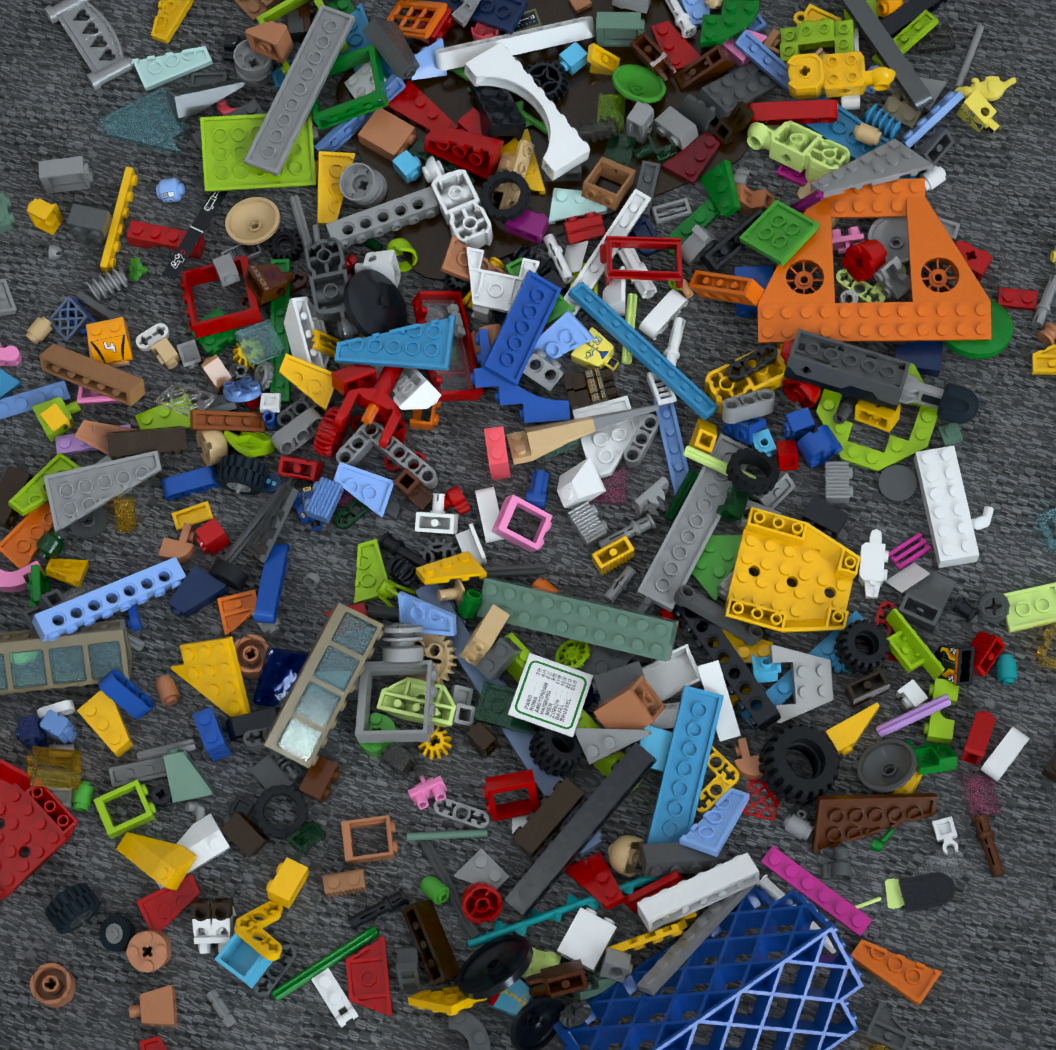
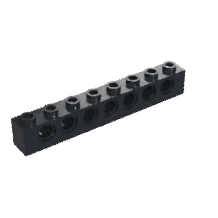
M675 604L673 611L678 618L682 617L685 623L683 625L688 633L693 632L696 636L694 641L699 649H705L707 652L705 657L708 662L719 660L723 677L728 683L726 687L732 696L736 694L739 701L737 703L743 712L747 710L750 715L748 719L754 728L758 726L762 731L781 719L778 710L721 628L698 614L689 617L690 609ZM702 626L708 627L705 632H699ZM712 642H719L716 647H709ZM723 657H729L726 663H720V660ZM733 673H740V676L738 678H731V675ZM743 689H751V692L749 694H742ZM755 704H762L759 710H753L752 708Z

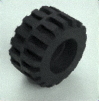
M867 619L863 621L856 620L839 633V636L836 637L835 641L837 643L834 645V649L837 652L835 655L840 658L838 662L844 664L846 670L852 669V673L856 674L859 671V674H864L865 672L872 671L886 660V654L890 650L887 646L890 642L885 638L888 636L886 632L883 633L881 631L883 628L875 626L876 622L872 621L869 623ZM855 638H859L867 644L869 655H864L857 650Z
M542 727L530 741V757L534 759V764H537L541 771L544 770L548 775L552 774L557 777L558 775L564 776L568 774L584 755L575 732L574 736L570 737Z

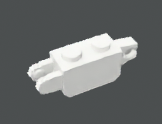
M877 529L872 530L869 542H865L861 546L860 551L861 559L858 581L861 585H864L865 598L877 599L883 581H887L888 570L884 569V562L888 563L889 551H885L886 544H882V532Z

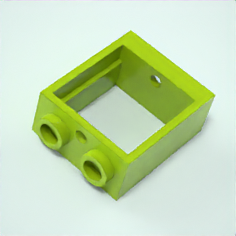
M138 779L93 799L107 834L111 839L156 819L154 813L157 810L153 802H149L147 799L149 791L145 783L141 785ZM133 790H137L146 813L115 826L106 803Z

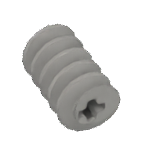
M118 265L119 271L114 268L111 269L112 275L106 271L105 278L101 275H98L99 281L92 278V285L86 281L92 295L98 301H101V294L105 298L108 297L107 291L112 295L114 294V288L121 291V284L125 288L128 287V280L120 265Z

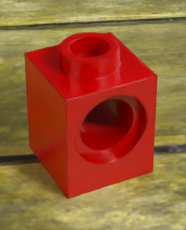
M795 440L776 442V458L779 470L798 469V451Z

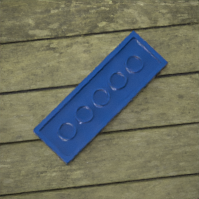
M529 270L520 285L482 368L516 386L562 289Z

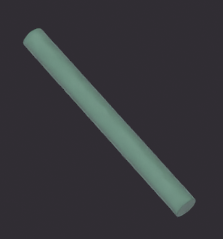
M487 829L406 833V840L487 837L488 833Z

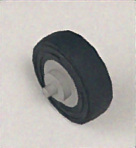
M121 915L109 916L103 921L99 931L102 945L107 950L113 952L126 950L130 940L135 935L132 922L127 917Z

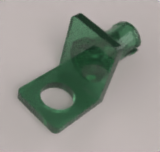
M647 133L648 144L633 150L638 161L651 154H656L658 161L678 152L674 143L657 150L649 133Z

